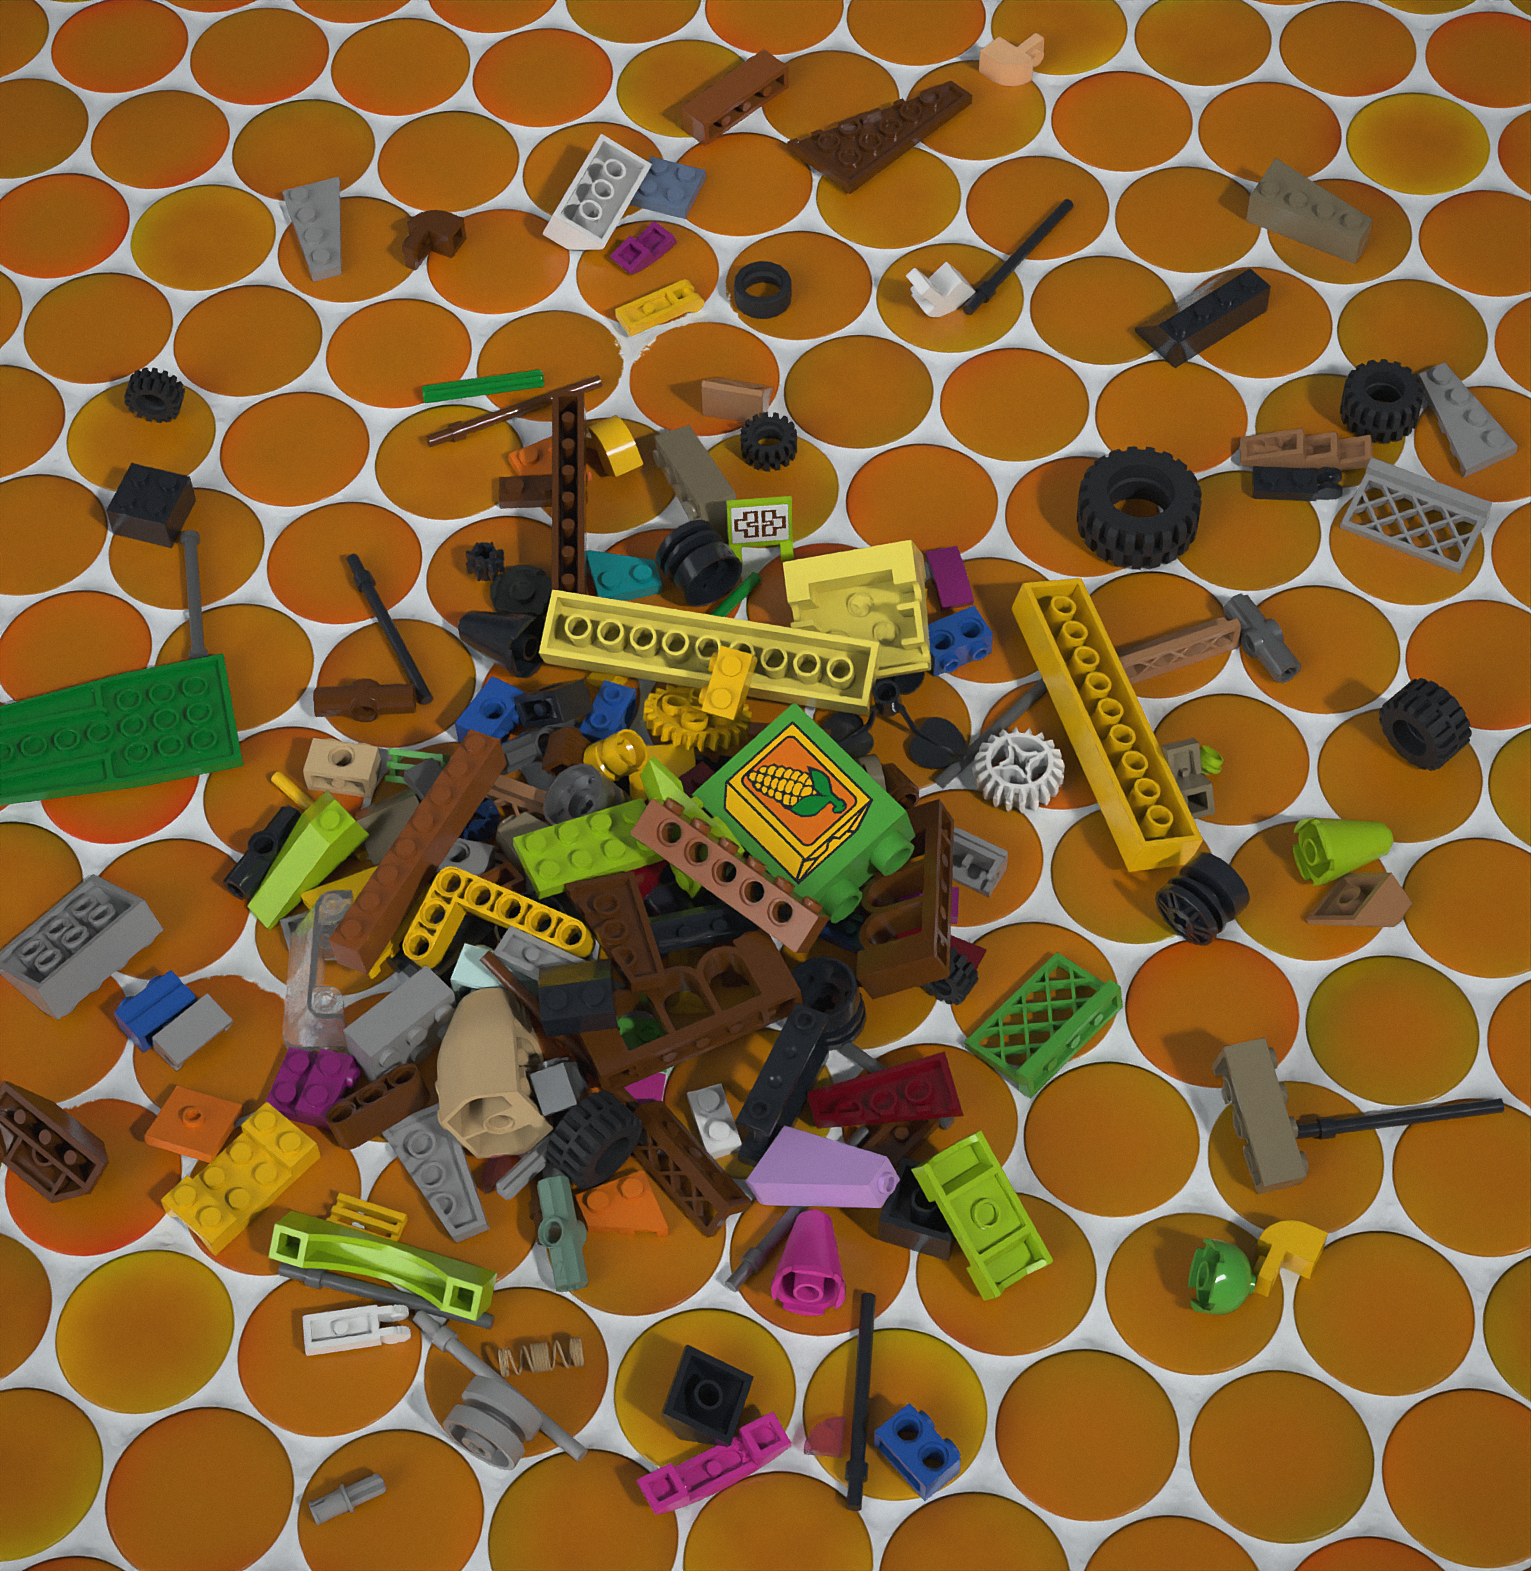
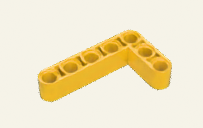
M450 866L440 870L436 875L404 938L403 951L407 957L421 968L426 965L430 969L436 967L442 961L466 912H470L506 929L511 925L581 959L586 958L593 952L596 940L591 931L578 919L460 868ZM461 880L460 887L456 891L450 892L452 884ZM491 893L490 900L486 904L479 906L480 899L485 894ZM521 906L518 916L509 919L512 909ZM445 912L442 921L434 924L437 914ZM551 919L550 927L543 932H539L542 922ZM581 932L582 937L580 941L575 945H569L571 937ZM429 943L428 950L418 956L419 948L423 944Z

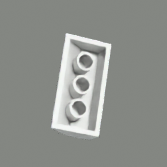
M601 134L552 215L543 235L568 250H603L652 164Z

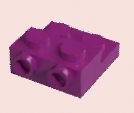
M290 1046L266 1102L288 1120L331 1131L325 1118L326 1113L332 1106L347 1097L350 1088L354 1089L360 1076V1069L356 1066L355 1058L350 1055L323 1048L317 1054Z

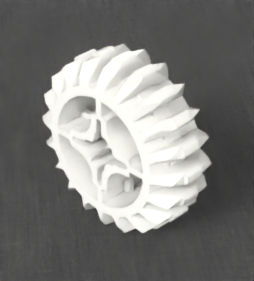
M1015 727L1010 734L1002 728L999 737L991 734L988 738V743L981 744L979 753L974 758L973 776L976 779L977 789L983 791L985 800L993 799L995 808L1005 804L1008 812L1012 807H1019L1018 809L1023 813L1026 806H1030L1034 811L1038 808L1039 803L1047 806L1050 797H1056L1059 787H1061L1064 780L1065 764L1061 760L1062 754L1060 749H1054L1053 739L1044 741L1042 732L1036 736L1032 735L1030 727L1025 733H1019V730ZM1006 758V760L999 762V766L993 767L998 761ZM1045 772L1042 777L1032 782L1034 778L1038 777V774Z

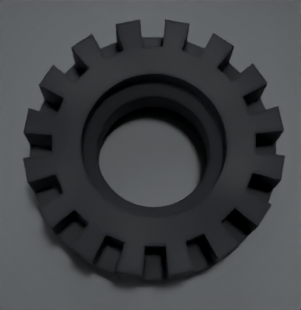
M147 367L142 368V371L138 369L130 377L124 396L125 405L129 406V410L132 413L137 411V417L142 418V416H146V421L152 422L153 418L156 419L157 423H162L163 419L166 422H170L172 418H177L180 412L185 388H183L181 381L176 382L177 377L175 375L169 377L168 371L163 370L162 373H159L158 368H152L151 372Z
M763 412V418H759L758 414L753 416V422L748 419L745 422V427L742 426L740 434L743 459L746 458V463L749 466L754 463V469L757 470L764 466V471L770 472V467L774 466L775 471L780 470V464L787 467L789 460L793 461L795 459V453H797V430L792 421L788 423V417L783 416L779 419V413L773 412V417H768V412ZM764 438H775L781 441L772 446L758 443L759 440Z
M954 947L950 949L949 977L920 985V987H925L927 989L926 993L930 996L932 994L936 995V999L939 1001L944 999L946 1004L951 1005L954 1003L959 1005L978 982L979 978L977 976L979 974L977 970L973 969L975 967L974 964L966 961L968 957L964 954L960 956L957 953L958 949Z

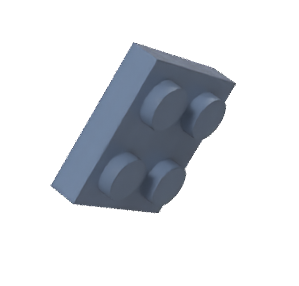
M650 157L648 162L652 166L632 198L630 205L686 219L706 180V170Z

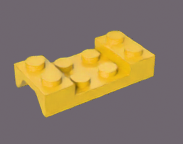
M268 1102L264 1103L241 1125L243 1133L214 1159L212 1164L209 1163L193 1179L187 1175L161 1199L165 1213L170 1217L179 1218L194 1231L214 1256H217L321 1157L317 1143Z

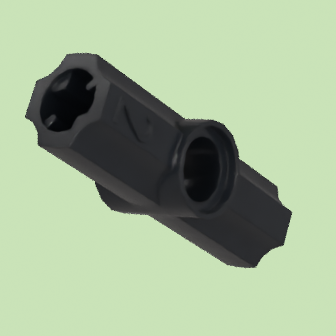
M289 805L287 807L282 806L263 831L256 832L250 837L248 850L223 880L224 887L233 896L242 901L243 899H249L260 886L301 817L297 809Z

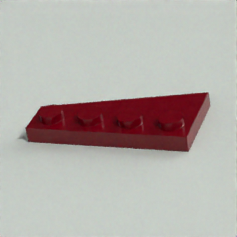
M945 1051L807 1092L817 1129L964 1116Z

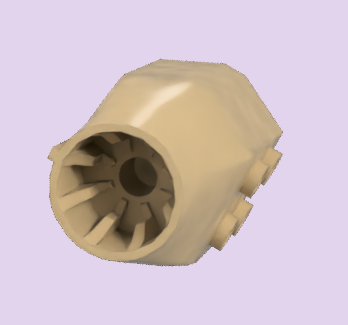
M484 988L463 997L456 1007L438 1054V1080L435 1082L440 1107L437 1111L438 1121L444 1130H449L457 1138L459 1144L463 1148H467L477 1159L522 1154L531 1150L553 1129L552 1115L543 1116L529 1075L540 1071L538 1064L545 1062V1058L537 1036L533 1031L528 1009L508 989Z

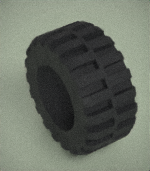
M1137 446L1127 447L1126 451H1121L1120 449L1111 451L1109 457L1104 455L1094 462V466L1092 465L1086 470L1084 479L1081 480L1076 519L1079 534L1085 539V544L1091 551L1097 550L1098 557L1105 561L1108 559L1112 560L1115 566L1123 568V565L1132 566V569L1141 570L1142 566H1149V569L1160 567L1161 562L1168 564L1177 559V554L1179 556L1183 555L1196 537L1202 503L1201 487L1197 483L1194 473L1191 470L1187 471V465L1180 459L1175 461L1173 455L1168 452H1155V448L1146 447V450L1137 449ZM1126 499H1144L1157 504L1164 511L1151 517H1135L1121 512L1114 504Z

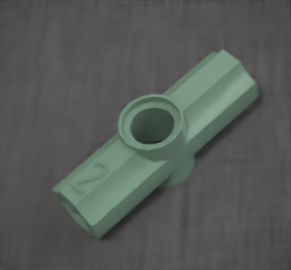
M561 1175L547 1177L538 1181L537 1185L543 1216L538 1229V1238L540 1243L549 1249L556 1291L580 1290L587 1287L588 1283L582 1251L587 1238V1230L582 1221L576 1219L569 1178Z

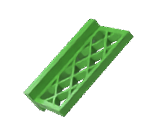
M1056 952L964 1041L965 1048L1019 1084V1091L1031 1099L1123 1008L1121 986L1112 980L1104 983ZM1059 966L1070 973V979L1049 981V975ZM1091 987L1097 992L1092 997L1076 999L1075 988ZM1071 988L1072 999L1051 1001L1050 990ZM1046 991L1047 1002L1026 1004V997L1031 992ZM1073 1008V1015L1068 1020L1053 1021L1052 1010ZM1048 1011L1049 1022L1028 1024L1027 1013ZM1023 1013L1024 1024L1003 1026V1020L1008 1015ZM1050 1031V1038L1045 1043L1030 1044L1029 1033ZM1025 1034L1026 1045L1005 1047L1004 1035ZM1000 1036V1047L984 1048L979 1044L985 1037ZM1027 1055V1060L1017 1070L1006 1063V1056Z

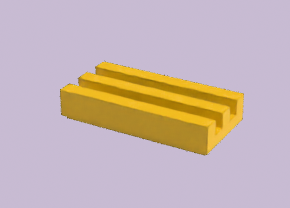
M339 1192L337 1204L333 1205L330 1218L327 1217L326 1221L398 1242L408 1219L404 1213ZM345 1207H346V1208H349V1209H352V1210H355V1211H358V1212H361V1213H364V1214H367V1215H370V1216H373V1217H376V1218H379V1219H382V1220H385V1221H388V1222H391V1223H394V1224H396V1225H393V1224H390V1223H387V1222H384V1221H381V1220H378V1219H375V1218H372V1217H369V1216H366V1215H363V1214H360V1213H357V1212H354V1211L345 1209ZM341 1217L359 1223L362 1226L371 1229L374 1228L386 1233H390L392 1235L390 1238L340 1222L339 1219Z

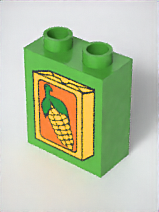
M795 702L692 794L693 797L697 796L703 802L702 810L709 817L714 818L718 816L727 825L745 850L743 856L747 859L749 856H753L762 861L767 866L765 871L774 878L779 875L787 879L795 886L793 891L802 898L805 895L810 896L822 904L823 908L821 911L830 917L829 920L832 923L843 920L854 911L862 899V892L858 888L879 870L884 876L893 874L907 862L914 850V845L910 841L915 837V833L907 811Z

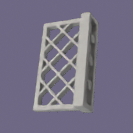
M1371 457L1366 468V474L1340 524V528L1461 574L1482 528L1485 527L1489 519L1492 502ZM1368 485L1381 489L1384 497L1369 502L1365 494ZM1403 498L1410 500L1414 508L1399 513L1394 501ZM1388 504L1393 515L1377 520L1372 508ZM1367 510L1372 521L1361 526L1351 522L1354 514ZM1431 510L1439 511L1442 513L1444 520L1429 525L1424 513ZM1418 515L1423 527L1408 532L1403 520ZM1462 521L1475 525L1471 533L1459 536L1454 524ZM1397 522L1402 534L1394 537L1385 535L1381 527ZM1448 526L1453 539L1438 543L1432 531ZM1427 533L1432 546L1423 549L1414 546L1411 538ZM1457 545L1461 557L1458 562L1444 557L1441 550Z

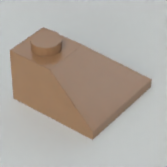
M1392 872L1348 873L1336 881L1307 917L1306 921L1309 925L1395 927L1403 920L1404 914L1413 903Z

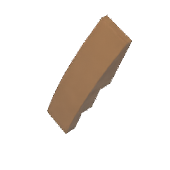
M1301 428L1240 437V462L1242 466L1313 468L1317 470L1322 467H1334L1342 471L1367 468L1371 457H1373L1371 435L1339 439L1337 432L1305 436L1304 430Z

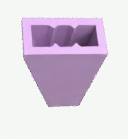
M784 1125L747 1178L746 1183L757 1201L763 1205L881 1208L889 1195L895 1190L900 1178L886 1156Z

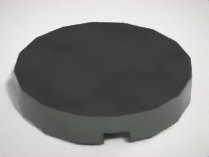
M516 565L508 568V572L500 573L495 577L490 586L491 604L495 612L535 614L540 617L548 612L552 593V580L546 576V572L542 569L530 565Z

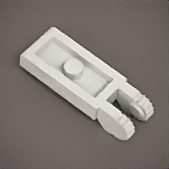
M400 1304L381 1307L371 1305L304 1315L302 1317L306 1355L311 1356L382 1345V1343L396 1344L398 1342H405L411 1338L409 1327L393 1326L380 1328V1321L391 1323L407 1319L409 1315L408 1307Z

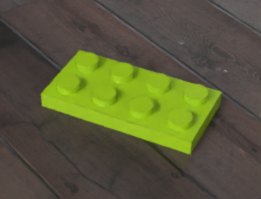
M639 798L514 837L513 847L538 898L543 899L565 892V883L620 874L665 860L630 834L647 807L644 800Z

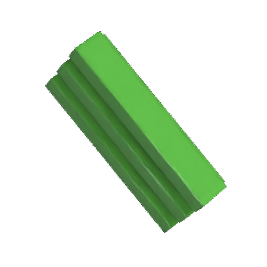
M389 748L388 755H392L391 762L387 761L386 768H390V774L385 775L384 781L406 784L403 780L404 777L399 776V771L408 770L416 765L401 763V757L425 760L432 757L435 761H441L440 767L443 770L450 760V756Z

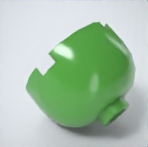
M1205 1238L1203 1240L1207 1244L1205 1249H1196L1190 1267L1188 1288L1196 1286V1300L1189 1299L1190 1305L1195 1312L1226 1315L1237 1310L1245 1302L1248 1295L1253 1293L1256 1285V1276L1252 1272L1247 1256L1236 1245L1226 1241Z

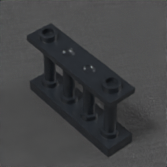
M732 869L728 875L729 881L735 878L736 869ZM676 880L657 884L651 894H648L643 900L659 954L736 939L748 931L760 929L758 925L709 890L692 899L687 891L678 885ZM758 883L754 889V896L758 902L764 896V888L761 883ZM785 904L782 908V917L787 922V907Z
M795 1003L736 1119L737 1125L750 1129L738 1152V1161L756 1167L784 1125L791 1128L795 1127L808 1100L807 1092L813 1090L829 1058V1050L816 1045L829 1019L828 1014Z

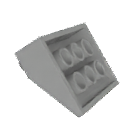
M92 874L0 951V975L41 1011L59 1020L62 1016L72 1012L76 1004L89 993L99 989L102 982L111 974L126 966L131 957L142 948L149 946L164 929L144 899Z

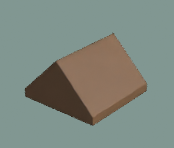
M719 377L702 380L703 416L744 423L748 419L753 422V416L758 414L759 418H763V412H768L774 387Z

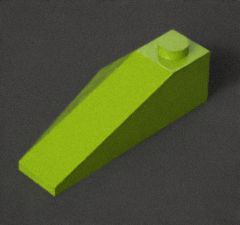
M655 756L650 758L640 774L648 801L650 802L652 798L666 800L669 797L684 806V814L691 819L695 816L707 822L712 827L710 831L719 839L721 836H724L735 842L740 847L738 852L743 855L745 850L727 825L718 816L714 818L709 817L702 810L703 802L697 796L693 798L688 797L683 792L681 781ZM678 824L672 830V838L675 842L681 837V828ZM703 844L699 850V857L704 862L709 854L706 844ZM670 863L678 885L683 890H686L692 899L708 891ZM731 863L727 868V877L734 868L733 863Z
M327 790L302 813L247 907L270 931L280 922V919H283L302 901L300 896L302 893L316 888L370 836L369 833Z

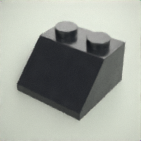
M611 958L539 968L538 994L540 1015L546 1037L619 1028Z

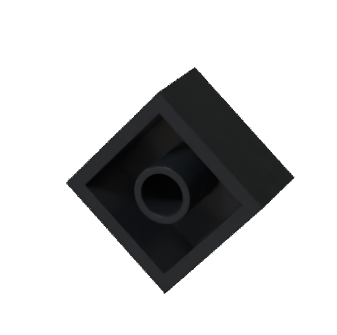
M131 463L106 510L113 534L172 548L196 502L190 476Z
M902 1157L896 1171L900 1180L893 1193L887 1198L879 1219L878 1240L949 1261L956 1238L935 1201H928L911 1170L921 1163Z

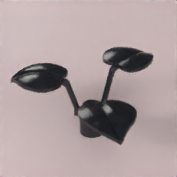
M924 671L876 679L873 689L875 705L870 707L871 713L865 725L863 719L858 714L838 712L828 718L821 727L822 729H830L831 738L856 761V758L868 755L874 746V739L868 730L872 728L876 715L880 713L883 716L891 717L900 713L911 731L917 735L911 740L909 750L912 759L919 766L926 769H941L953 763L961 762L967 756L965 739L953 723L940 717H931L924 722L920 730L907 713L905 706L902 705L901 694L909 695L915 692L923 683Z

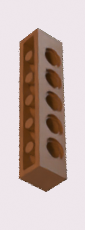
M669 797L666 800L651 799L630 834L795 953H808L830 919L828 915L821 911L823 908L822 904L810 896L805 895L804 898L793 891L795 886L790 881L779 875L774 878L765 871L767 866L762 861L753 856H749L747 859L738 852L740 847L735 842L724 836H721L720 839L710 832L712 827L707 822L695 816L693 819L683 813L684 806ZM678 824L681 828V837L675 842L672 838V830ZM703 844H706L709 854L703 862L699 857V850ZM733 863L736 867V876L732 881H729L726 871L728 866ZM758 883H761L764 888V896L758 902L754 896V889ZM786 903H789L792 908V916L786 922L782 917V908Z

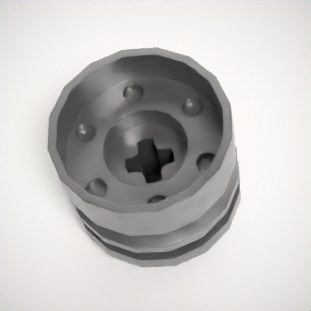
M582 763L570 766L553 780L544 797L543 811L545 819L551 825H555L633 801V799L595 767Z

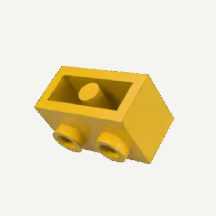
M720 645L719 652H713L710 659L708 671L712 672L709 685H703L699 696V704L703 705L701 711L715 717L739 723L758 658L752 654Z

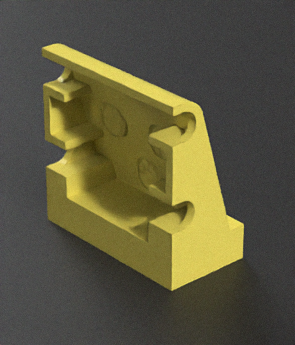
M912 540L783 562L787 600L792 608L794 622L790 623L791 628L879 642L882 653L877 679L931 670L924 558Z

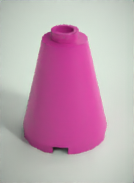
M817 1209L807 1210L797 1216L772 1279L771 1293L773 1299L776 1300L777 1297L783 1302L782 1308L789 1312L806 1316H819L824 1314L825 1308L835 1305L834 1310L838 1309L845 1300L846 1285L833 1222L830 1216Z

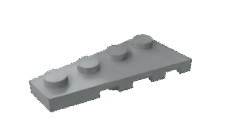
M335 177L282 191L313 282L341 275L340 178Z
M1445 362L1419 374V383L1423 384L1424 397L1431 411L1435 412L1439 420L1438 426L1442 434L1445 433L1450 442L1449 448L1453 457H1457L1461 465L1460 471L1464 478L1516 454L1518 445Z
M438 1103L411 1114L382 1132V1134L454 1241L458 1243L490 1230L464 1149L459 1144L457 1138L449 1130H444L438 1121L437 1111L440 1109Z

